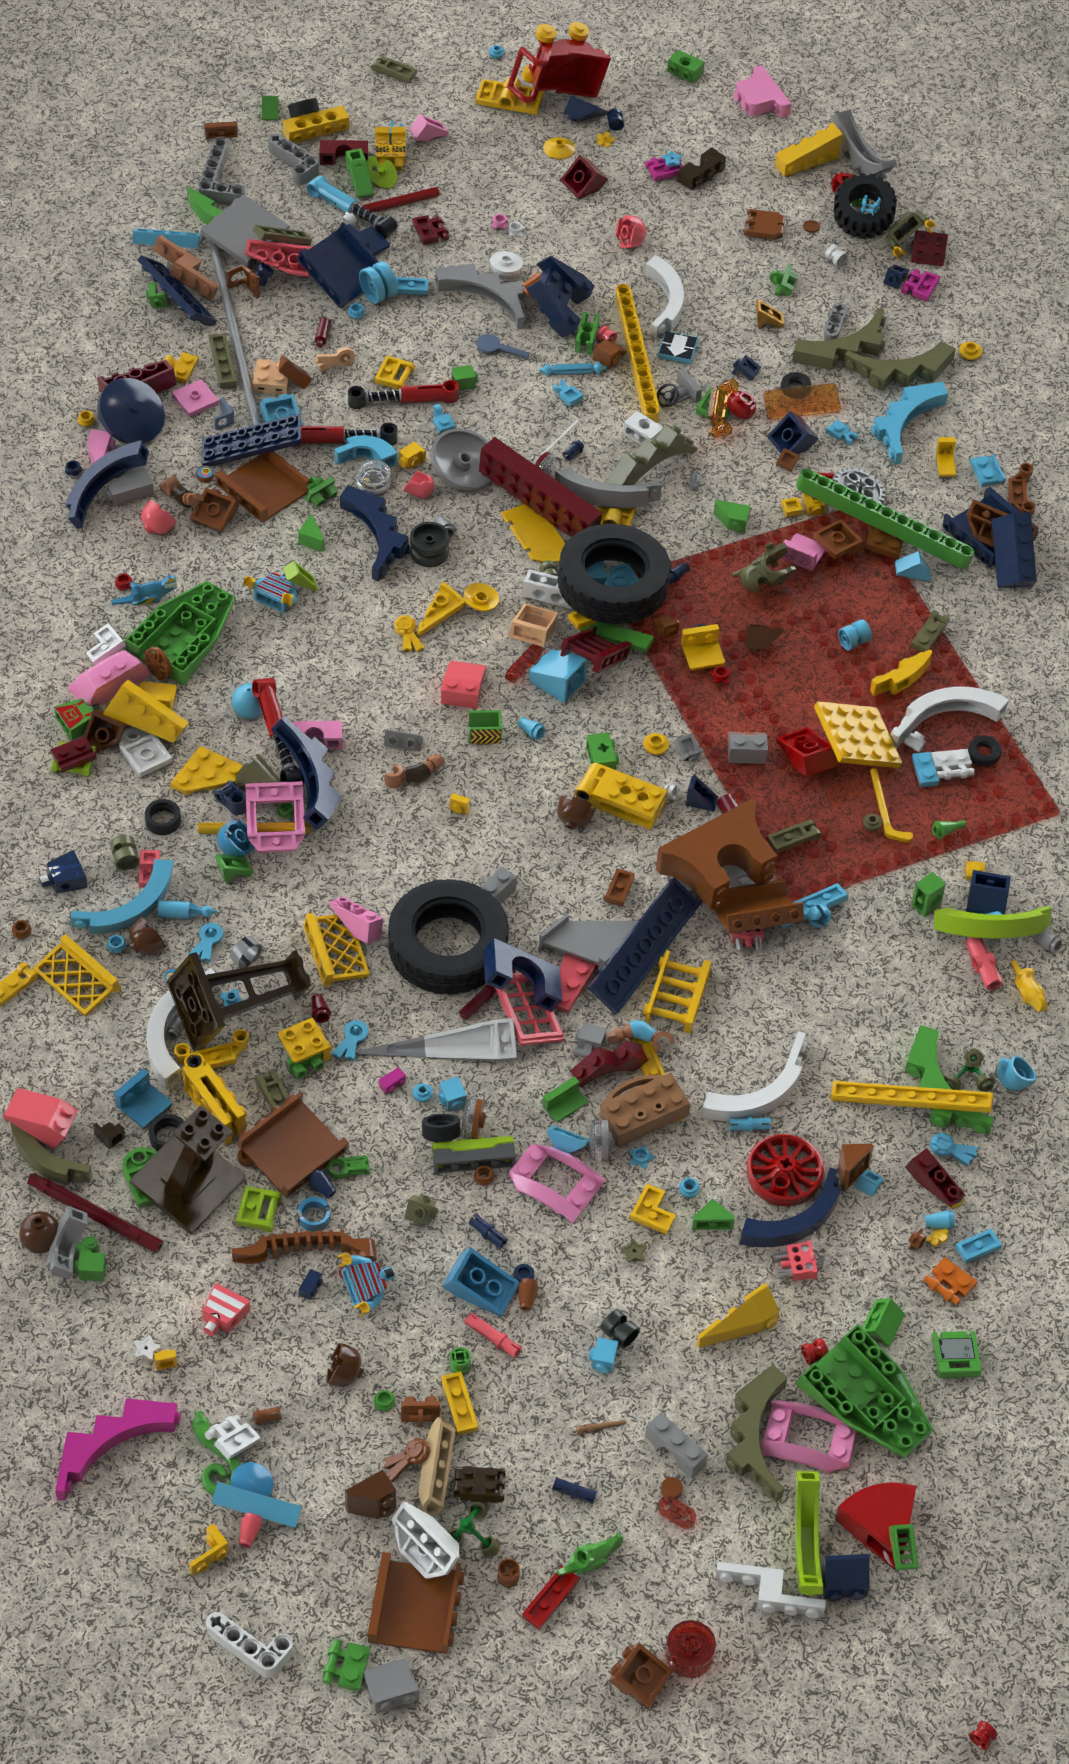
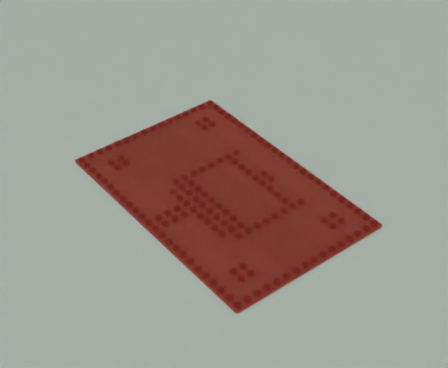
M840 510L671 561V569L676 568L685 561V564L688 563L690 566V571L681 576L678 582L669 585L666 599L656 612L645 619L628 623L631 630L654 636V641L645 654L690 731L693 733L700 748H703L704 755L727 794H732L738 805L752 798L758 803L755 819L765 841L767 842V835L812 819L816 824V829L821 831L822 837L816 841L811 840L777 853L774 875L777 880L784 879L786 881L787 896L792 903L838 883L843 888L1059 815L1060 813L1056 803L1001 719L995 722L986 716L968 711L942 712L922 721L912 733L914 734L917 731L925 736L923 740L926 743L921 752H917L904 744L903 741L896 748L902 761V765L899 768L838 762V766L831 768L829 771L816 773L812 777H805L795 769L776 742V738L809 727L829 740L814 708L817 701L876 707L890 735L895 727L898 728L901 721L906 715L907 707L919 697L929 692L949 687L980 688L944 632H942L931 648L930 665L916 682L894 695L888 690L873 696L870 692L872 679L898 669L900 661L920 653V651L911 648V642L926 623L931 612L908 577L896 575V559L864 549L870 525ZM839 519L848 524L863 540L862 550L849 557L843 555L834 560L825 551L813 571L783 559L777 560L779 566L772 569L770 564L768 566L770 570L779 571L789 566H794L796 573L774 587L760 583V592L747 591L742 585L741 578L739 576L736 578L732 576L733 572L745 568L760 557L766 550V544L772 542L773 546L783 543L785 539L791 541L796 533L814 540V532ZM635 572V574L637 575L638 579L640 580V579L642 578V576L640 575L639 572H638V573ZM669 614L673 621L678 620L679 633L662 640L652 625L653 620ZM860 619L865 620L871 629L872 640L862 645L859 644L858 647L851 650L844 649L838 638V630ZM698 624H718V642L725 660L724 667L728 671L733 672L728 677L729 684L723 682L713 683L714 677L709 674V671H713L716 667L693 671L689 669L681 646L682 629L694 628ZM746 624L784 628V633L765 649H760V652H749V649L745 648ZM728 731L766 733L768 743L766 764L729 763ZM982 735L993 737L1000 743L1002 753L996 764L984 767L971 761L974 775L967 776V778L951 777L949 780L941 778L937 786H919L911 759L912 754L968 749L972 739ZM988 747L978 748V752L982 755H990L992 753ZM876 768L878 770L892 828L895 831L913 833V839L910 843L887 838L884 834L883 823L875 832L865 829L863 818L866 815L876 814L881 818L870 773L871 769ZM965 820L966 822L965 828L956 829V831L942 839H938L932 832L935 821L957 822Z

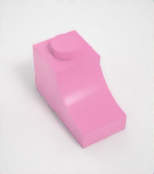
M422 114L417 117L409 128L415 140L426 143L432 138L445 137L449 133L442 122Z

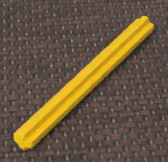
M199 822L197 827L198 833L218 834L220 828L227 822ZM257 822V833L295 831V822ZM304 822L305 834L311 833V824Z

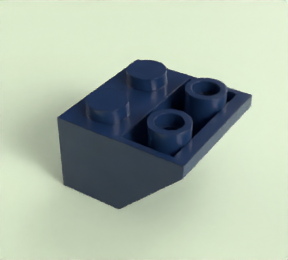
M973 870L966 912L988 914L999 911L1001 914H1005L1011 876Z

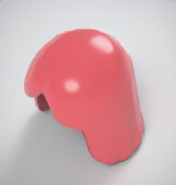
M417 471L405 485L403 491L420 499H426L433 493L435 483L431 476Z

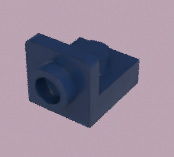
M896 264L892 265L887 270L884 284L896 289L900 288L902 279L909 274V269Z
M745 355L742 359L738 358L732 365L734 369L731 373L734 375L739 371L752 381L761 369V366Z

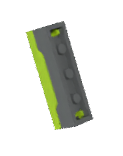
M502 1135L494 1138L480 1137L471 1140L459 1139L457 1141L432 1143L434 1174L476 1170L480 1166H488L491 1169L514 1167L516 1163L513 1136Z

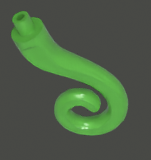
M203 1411L195 1412L192 1426L197 1439L201 1444L227 1462L232 1476L234 1470L241 1465L238 1458L235 1456L227 1460L214 1445L217 1438L208 1440L205 1437V1432L210 1429L209 1419L204 1417ZM218 1463L208 1465L203 1470L201 1476L203 1487L211 1495H214L216 1485L211 1481V1475L217 1473L222 1479L228 1475L227 1469ZM231 1478L226 1483L227 1485H231Z

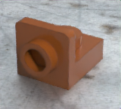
M669 614L653 620L652 625L662 640L679 633L678 620L673 621Z

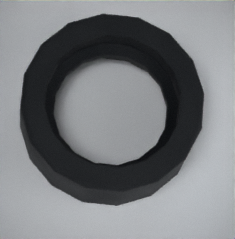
M317 98L306 99L288 105L291 118L320 110Z
M158 799L151 802L145 810L146 827L157 835H169L175 832L181 824L179 806L167 799ZM159 811H169L174 814V818L167 823H157L152 820V816Z
M433 1114L422 1120V1136L428 1141H451L458 1138L461 1134L460 1119L453 1114Z
M164 1114L154 1119L149 1126L151 1146L158 1152L167 1142L157 1138V1131L166 1126L178 1128L184 1120L174 1114Z

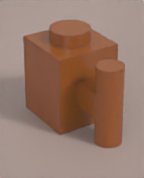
M605 339L595 346L592 360L600 361L602 365L607 366V369L619 363L620 354L624 356L627 353V349L612 340L607 341Z

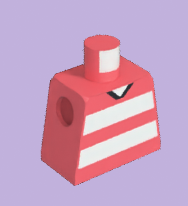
M215 1283L202 1311L203 1320L208 1322L203 1328L204 1332L210 1336H214L218 1329L229 1333L250 1312V1300Z

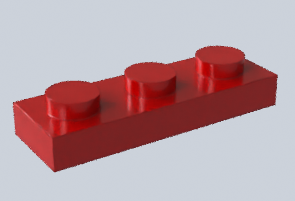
M555 1573L522 1613V1618L540 1630L578 1584L580 1577L574 1573L561 1576Z

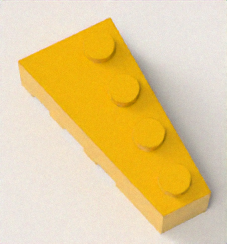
M833 122L825 130L819 129L816 131V135L810 138H803L796 146L792 144L776 153L775 166L784 177L829 161H834L840 157L843 134Z
M130 680L122 684L103 713L108 717L172 743L180 737L189 723Z

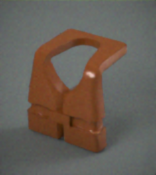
M240 265L226 272L229 289L244 283L256 298L260 297L259 277L254 271L244 265ZM243 270L247 279L231 281L233 275Z

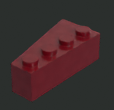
M166 360L144 365L142 369L131 368L128 369L129 372L123 374L118 372L112 373V376L107 378L103 376L97 377L100 394L109 383L120 378L140 380L150 386L156 393L176 385L174 368Z

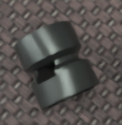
M615 1309L604 1319L600 1329L607 1336H613V1340L618 1341V1346L625 1349L637 1338L640 1328L631 1320L627 1321L628 1317L619 1309Z

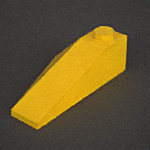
M767 1283L745 1296L746 1302L738 1308L733 1306L729 1309V1313H727L723 1320L717 1319L702 1331L697 1337L696 1345L698 1348L761 1332L766 1328H773L778 1323L780 1311Z

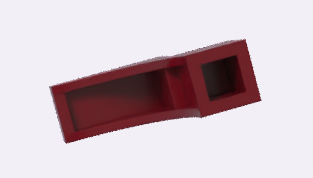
M626 1040L613 1052L597 1047L570 1071L572 1076H575L579 1081V1087H584L594 1079L609 1073L637 1071L649 1060L642 1045Z

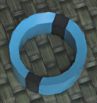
M309 1197L299 1204L298 1222L305 1230L316 1232L325 1229L329 1225L331 1220L330 1206L324 1199ZM311 1207L321 1208L326 1213L321 1221L313 1223L305 1220L302 1215Z

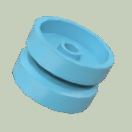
M380 261L373 264L372 267L360 270V286L371 303L377 304L384 301L385 298L397 295V280L391 267L386 262Z

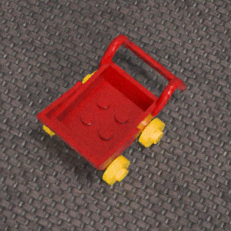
M572 22L570 24L568 34L571 40L561 39L555 41L557 31L554 27L548 24H540L535 32V36L540 43L536 57L525 47L519 48L507 88L525 103L534 102L539 91L555 90L557 94L565 93L597 98L611 57L606 55L604 50L600 48L594 49L589 42L584 41L589 35V28L581 22ZM523 56L533 63V65H526L521 74L526 82L533 85L530 97L525 96L514 86Z

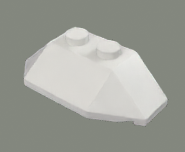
M402 1502L392 1518L399 1551L426 1579L448 1575L459 1558V1543L432 1516L407 1502Z

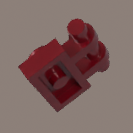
M438 214L433 215V219H430L428 215L412 218V224L423 245L438 242L439 236L444 241L449 240V232L444 227V222Z

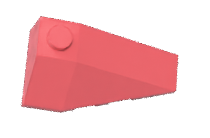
M248 239L245 255L291 275L310 276L296 258L302 249L306 248L309 250L312 248L311 246Z

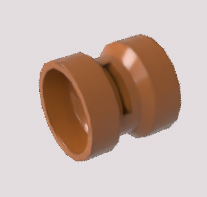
M504 1559L498 1565V1582L507 1588L515 1586L519 1581L520 1566L513 1559Z

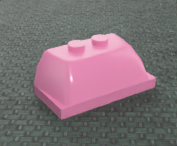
M122 650L80 674L76 681L68 686V690L77 699H84L89 707L96 703L101 706L113 699L122 684L127 680L136 685L150 677V672L147 666L137 657L133 656L129 651Z

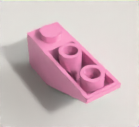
M91 429L87 445L92 464L111 450H114L115 440L112 439V436L107 431Z
M338 897L336 900L329 902L330 907L355 938L367 944L381 939L383 918L376 915L375 912L351 902L346 897Z

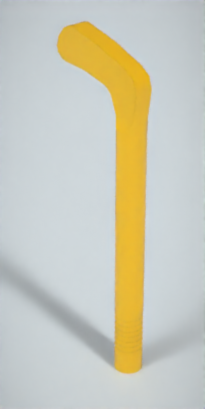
M876 768L871 769L870 773L885 836L896 841L910 843L913 839V833L895 831L892 828L878 770Z

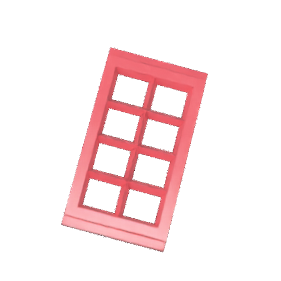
M513 973V979L508 983L516 984L519 993L506 994L505 989L495 988L508 1019L513 1018L514 1033L520 1046L564 1041L563 1032L554 1011L550 1012L544 1009L547 1018H534L531 1010L543 1008L536 1005L529 1006L526 997L534 996V991L523 992L520 983L530 982L525 975ZM521 997L525 1006L512 1007L509 998ZM527 1011L531 1020L518 1021L514 1012ZM550 1023L553 1032L541 1033L537 1024ZM533 1024L536 1034L524 1035L520 1025Z

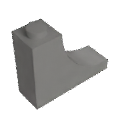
M140 466L127 470L119 478L108 482L107 491H105L106 498L112 502L113 506L154 495L153 483L145 467Z

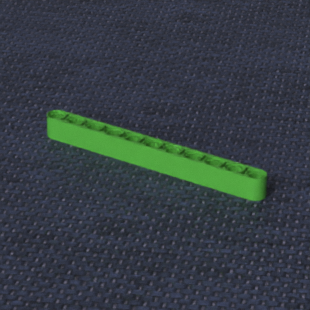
M802 469L796 483V488L799 491L958 568L966 569L969 567L974 555L972 547L810 469Z

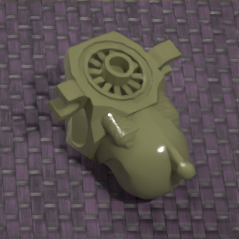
M772 542L766 544V550L760 557L745 568L733 572L732 576L734 578L739 576L744 588L754 593L761 591L760 583H765L771 587L783 583L796 573V568L789 566L783 570L772 571L768 566L771 564L772 569L779 566L777 560L788 553V547L785 542L773 546Z

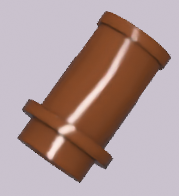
M279 1406L264 1410L256 1409L253 1412L255 1425L259 1424L261 1426L265 1422L281 1420Z

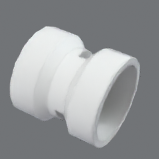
M833 244L826 250L825 257L833 261L835 266L839 267L845 264L848 254L845 251H841L839 246Z

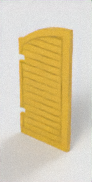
M524 504L500 513L507 524L513 523L509 528L523 549L531 550L527 553L531 561L545 562L551 560L559 563L560 554L565 542L553 524H550L545 518L536 514L534 510Z

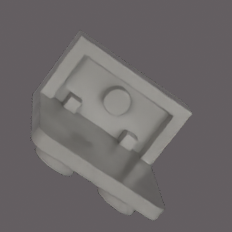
M396 1660L364 1671V1678L375 1713L388 1711L419 1700V1688L417 1682H413L407 1660Z

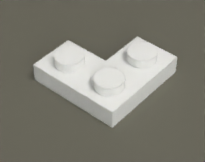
M108 623L93 633L100 643L86 652V654L96 665L119 652L126 645Z

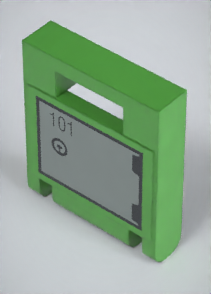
M966 1331L941 1332V1337H938L937 1332L932 1333L938 1378L981 1377L982 1369L975 1331H970L969 1336H967ZM969 1363L968 1368H950L949 1364Z

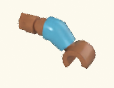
M643 1020L630 1021V1024L625 1025V1028L620 1026L614 1028V1031L606 1033L609 1045L624 1041L628 1037V1039L652 1041L654 1049L659 1052L661 1047H659L657 1041L662 1036L667 1037L671 1044H675L672 1034L666 1031L656 1033V1029Z

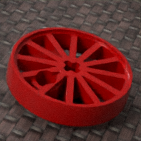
M777 1134L764 1138L753 1147L747 1160V1178L753 1191L763 1200L778 1206H796L810 1200L819 1190L824 1176V1163L818 1150L805 1139L794 1135ZM782 1145V1156L777 1154L773 1146ZM787 1145L797 1148L791 1156L787 1155ZM766 1149L772 1159L762 1155L760 1152ZM802 1151L809 1155L801 1160H796ZM756 1160L766 1166H754L753 1161ZM813 1162L815 1163V1165H816V1167H817V1168H802V1167L807 1166V1165H809V1164H811V1163H813ZM753 1174H766V1176L755 1179ZM804 1176L818 1177L817 1181H811ZM772 1182L769 1190H766L762 1187L763 1185ZM798 1183L809 1188V1190L803 1192ZM790 1186L796 1193V1196H788Z

